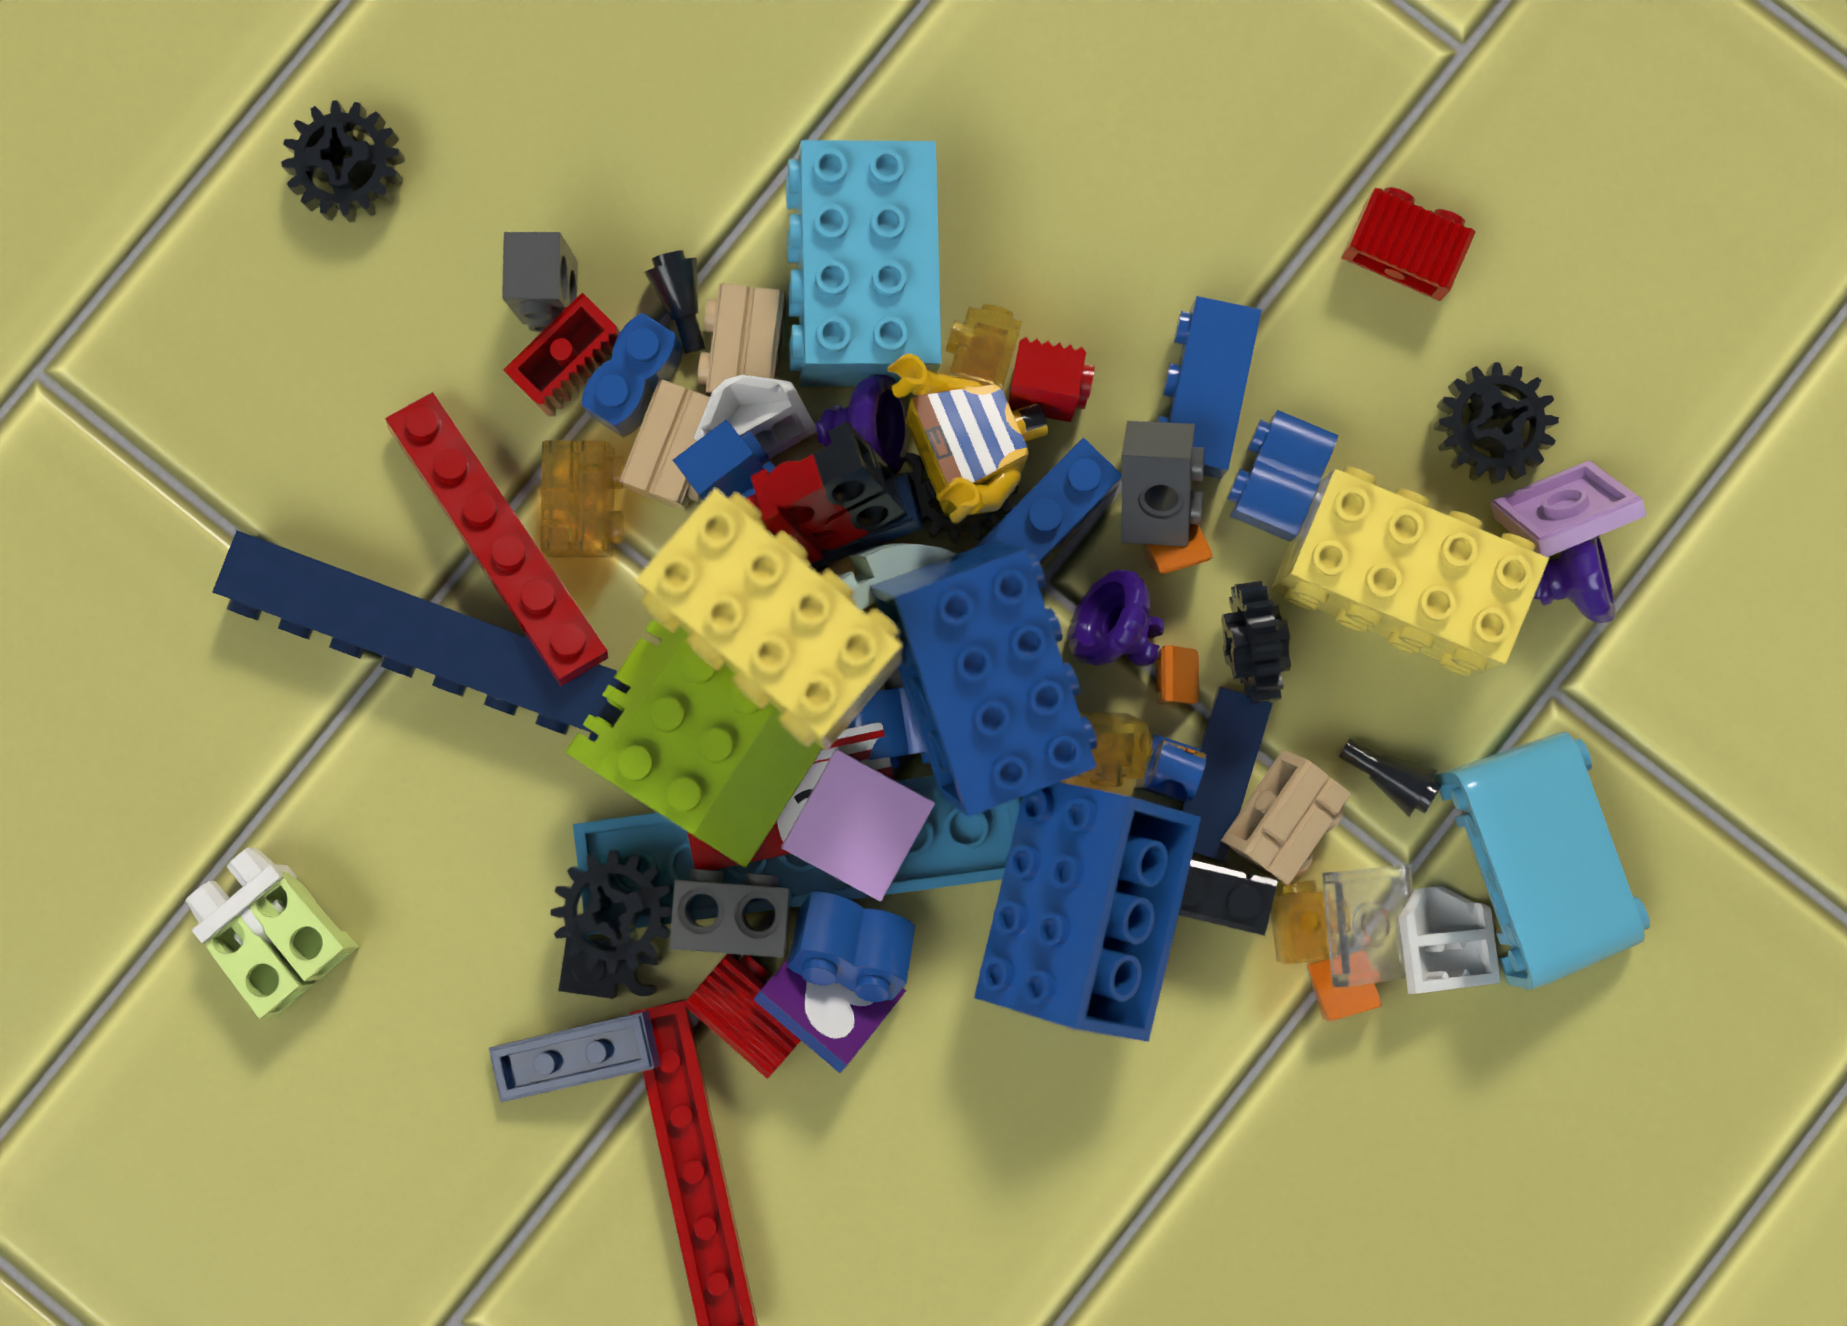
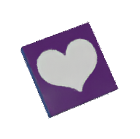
M788 958L753 1000L836 1071L841 1073L897 1004L906 990L902 988L893 1000L881 1002L866 1001L841 984L815 985L809 983L802 975L788 968Z

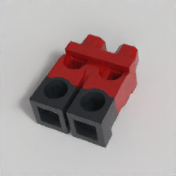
M848 421L828 431L831 445L799 462L787 461L781 463L771 473L764 469L752 475L751 480L755 493L745 498L762 514L760 520L766 526L765 530L773 537H776L780 531L788 534L808 553L806 559L810 564L824 558L822 550L839 548L908 515L893 470L873 448H870V445Z

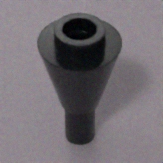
M683 250L665 253L652 258L654 268L644 273L670 318L676 322L684 353L689 354L705 349L696 316L698 314L697 258L685 259Z
M1351 738L1339 758L1369 774V779L1408 817L1411 816L1415 808L1425 814L1442 786L1432 780L1438 770L1384 754L1380 756Z

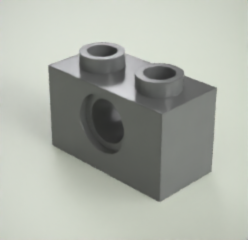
M1127 420L1122 450L1121 543L1188 547L1190 525H1201L1203 491H1193V481L1203 480L1205 447H1194L1195 424Z

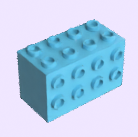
M801 140L798 159L788 160V176H786V208L797 209V214H790L789 229H787L788 263H798V269H791L790 283L788 284L789 317H799V325H792L791 337L789 338L790 371H800V387H856L863 379L876 374L890 376L897 383L902 378L897 373L888 372L887 367L904 354L911 353L922 360L927 370L937 372L942 359L936 141Z

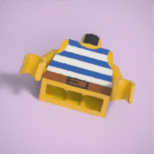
M911 353L904 354L887 367L888 372L897 373L902 378L892 386V392L898 398H903L910 392L916 396L910 400L905 421L944 514L953 511L949 518L953 523H959L968 514L997 511L1021 482V472L1029 455L1025 442L1045 436L1048 433V425L1042 408L1039 404L1035 403L1011 411L1000 386L995 384L982 386L979 382L927 370L919 357Z

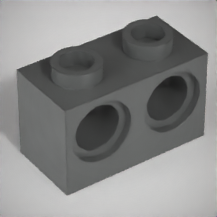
M504 232L502 299L521 323L528 325L529 330L542 332L577 298L578 260L560 232Z
M690 869L689 880H675L669 949L785 957L787 955L792 887L780 886V875L747 873L746 884L723 882L724 871ZM701 893L712 896L719 907L718 917L710 926L697 924L690 915L691 901ZM754 898H764L771 902L775 908V921L767 930H757L750 926L746 920V907Z

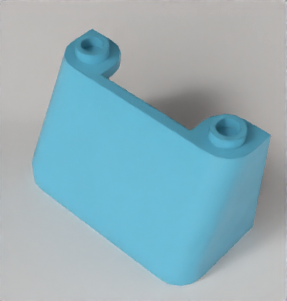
M1567 732L1555 733L1446 770L1434 776L1435 782L1442 785L1439 790L1442 801L1452 799L1457 810L1464 811L1463 814L1454 817L1458 827H1465L1502 930L1496 933L1499 943L1511 945L1508 955L1499 958L1508 985L1528 990L1552 983L1644 942V930L1650 928V921L1645 906L1638 897L1633 898L1590 780L1588 771L1592 769V761L1589 751L1580 738L1574 740Z

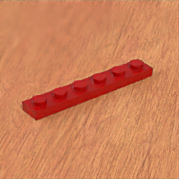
M432 392L386 417L388 429L560 687L608 659V650L435 394Z
M687 999L631 1011L629 1014L649 1010L661 1066L642 1071L697 1325L758 1326L690 1012L683 1005Z

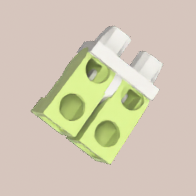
M248 847L227 865V868L243 886L239 891L229 898L216 881H208L186 898V902L199 922L192 929V932L201 943L206 944L213 958L257 1017L264 1019L280 1015L315 985L313 980H321L357 950L359 946L346 931H341L316 903L310 892L297 880L298 877L288 865L274 864L257 848Z

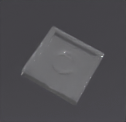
M1410 864L1323 873L1333 987H1351L1406 978L1399 916L1413 892Z

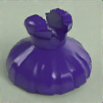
M870 375L856 386L848 407L844 408L838 405L833 406L834 411L832 409H825L821 420L816 422L818 442L824 444L825 447L831 445L828 431L848 421L896 475L905 462L904 457L908 449L909 429L905 421L908 410L904 397L898 398L892 392V386L896 384L894 378L887 375Z
M1600 536L1563 550L1559 558L1549 560L1533 599L1540 600L1542 605H1549L1554 599L1568 598L1589 620L1599 623L1613 621L1616 608L1608 564Z
M1121 569L1111 571L1095 582L1081 599L1080 605L1075 608L1068 633L1069 649L1075 660L1094 666H1102L1116 661L1126 653L1128 660L1135 666H1148L1156 661L1160 646L1150 643L1148 638L1158 637L1163 634L1164 620L1159 617L1148 616L1151 606L1150 595L1143 579L1138 574Z

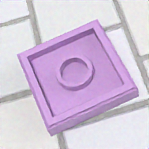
M1589 460L1490 502L1494 519L1512 534L1533 542L1536 545L1533 552L1545 557L1554 555L1646 516L1644 502L1641 497Z
M835 748L783 842L782 849L881 902L935 802Z

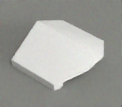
M739 375L725 379L712 392L694 438L697 442L727 419L740 437L750 431L770 459L817 431L792 382Z
M1443 886L1414 889L1399 916L1408 994L1501 983L1491 907L1480 902L1475 903Z

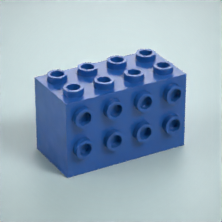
M997 540L870 586L878 611L900 630L897 636L900 638L899 643L902 644V663L898 667V671L940 795L967 817L1097 768L1091 751L1097 748L1096 735L1086 716L1080 717L1074 696L1080 694L1079 682L1072 666L1068 662L1063 663L1057 642L1063 640L1061 626L1054 611L1051 608H1045L1039 589L1045 586L1042 567L1033 553L1028 555L1026 548Z
M1062 782L1022 796L974 998L1075 1030L1149 1042L1201 817L1130 796Z

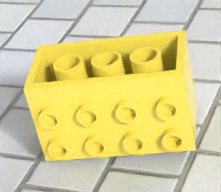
M1345 467L1343 471L1334 469L1318 484L1299 533L1289 543L1270 589L1285 595L1284 600L1297 607L1309 611L1319 609L1335 616L1337 623L1361 633L1371 631L1388 639L1387 643L1401 651L1418 655L1421 652L1440 660L1439 665L1459 675L1470 677L1471 674L1483 673L1485 670L1505 665L1549 558L1533 552L1536 545L1523 537L1503 533L1500 538L1481 530L1483 523L1468 514L1450 511L1447 516L1428 508L1430 501L1418 493L1406 489H1397L1395 494L1375 485L1377 479L1363 470Z
M715 488L635 579L645 593L639 602L647 608L646 611L671 633H674L679 626L690 636L685 641L700 658L716 671H719L723 665H726L736 675L731 680L758 707L763 710L770 703L782 713L778 718L782 723L781 726L808 748L815 741L827 751L902 663V644L899 643L900 638L897 636L900 630L878 610L873 608L866 615L855 606V601L851 597L854 591L833 572L827 569L820 576L809 567L811 564L806 559L808 553L788 534L780 531L776 537H773L765 530L766 526L760 520L762 514L744 497L735 492L728 499Z

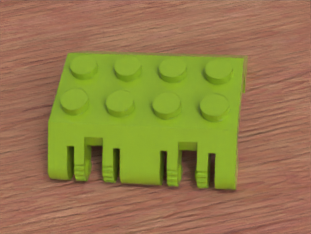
M651 620L645 631L660 641L659 645L656 646L640 637L614 676L619 682L629 687V691L625 694L608 685L602 694L607 698L608 703L624 712L614 727L599 716L594 717L589 714L583 725L598 734V738L593 742L577 732L565 753L695 837L747 868L823 748L815 741L807 748L781 726L782 723L778 718L782 713L770 703L762 710L747 698L731 680L736 674L726 665H723L719 671H716L707 664L685 641L690 635L680 626L676 632L671 633L659 622Z

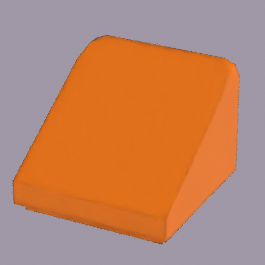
M1196 524L1190 525L1188 547L1144 544L1150 567L1162 575L1210 561V558L1213 557L1199 525Z
M1164 645L1159 649L1156 659L1157 702L1159 704L1198 703V651L1174 645Z
M1361 950L1307 964L1322 1019L1333 1021L1382 1006L1378 991Z

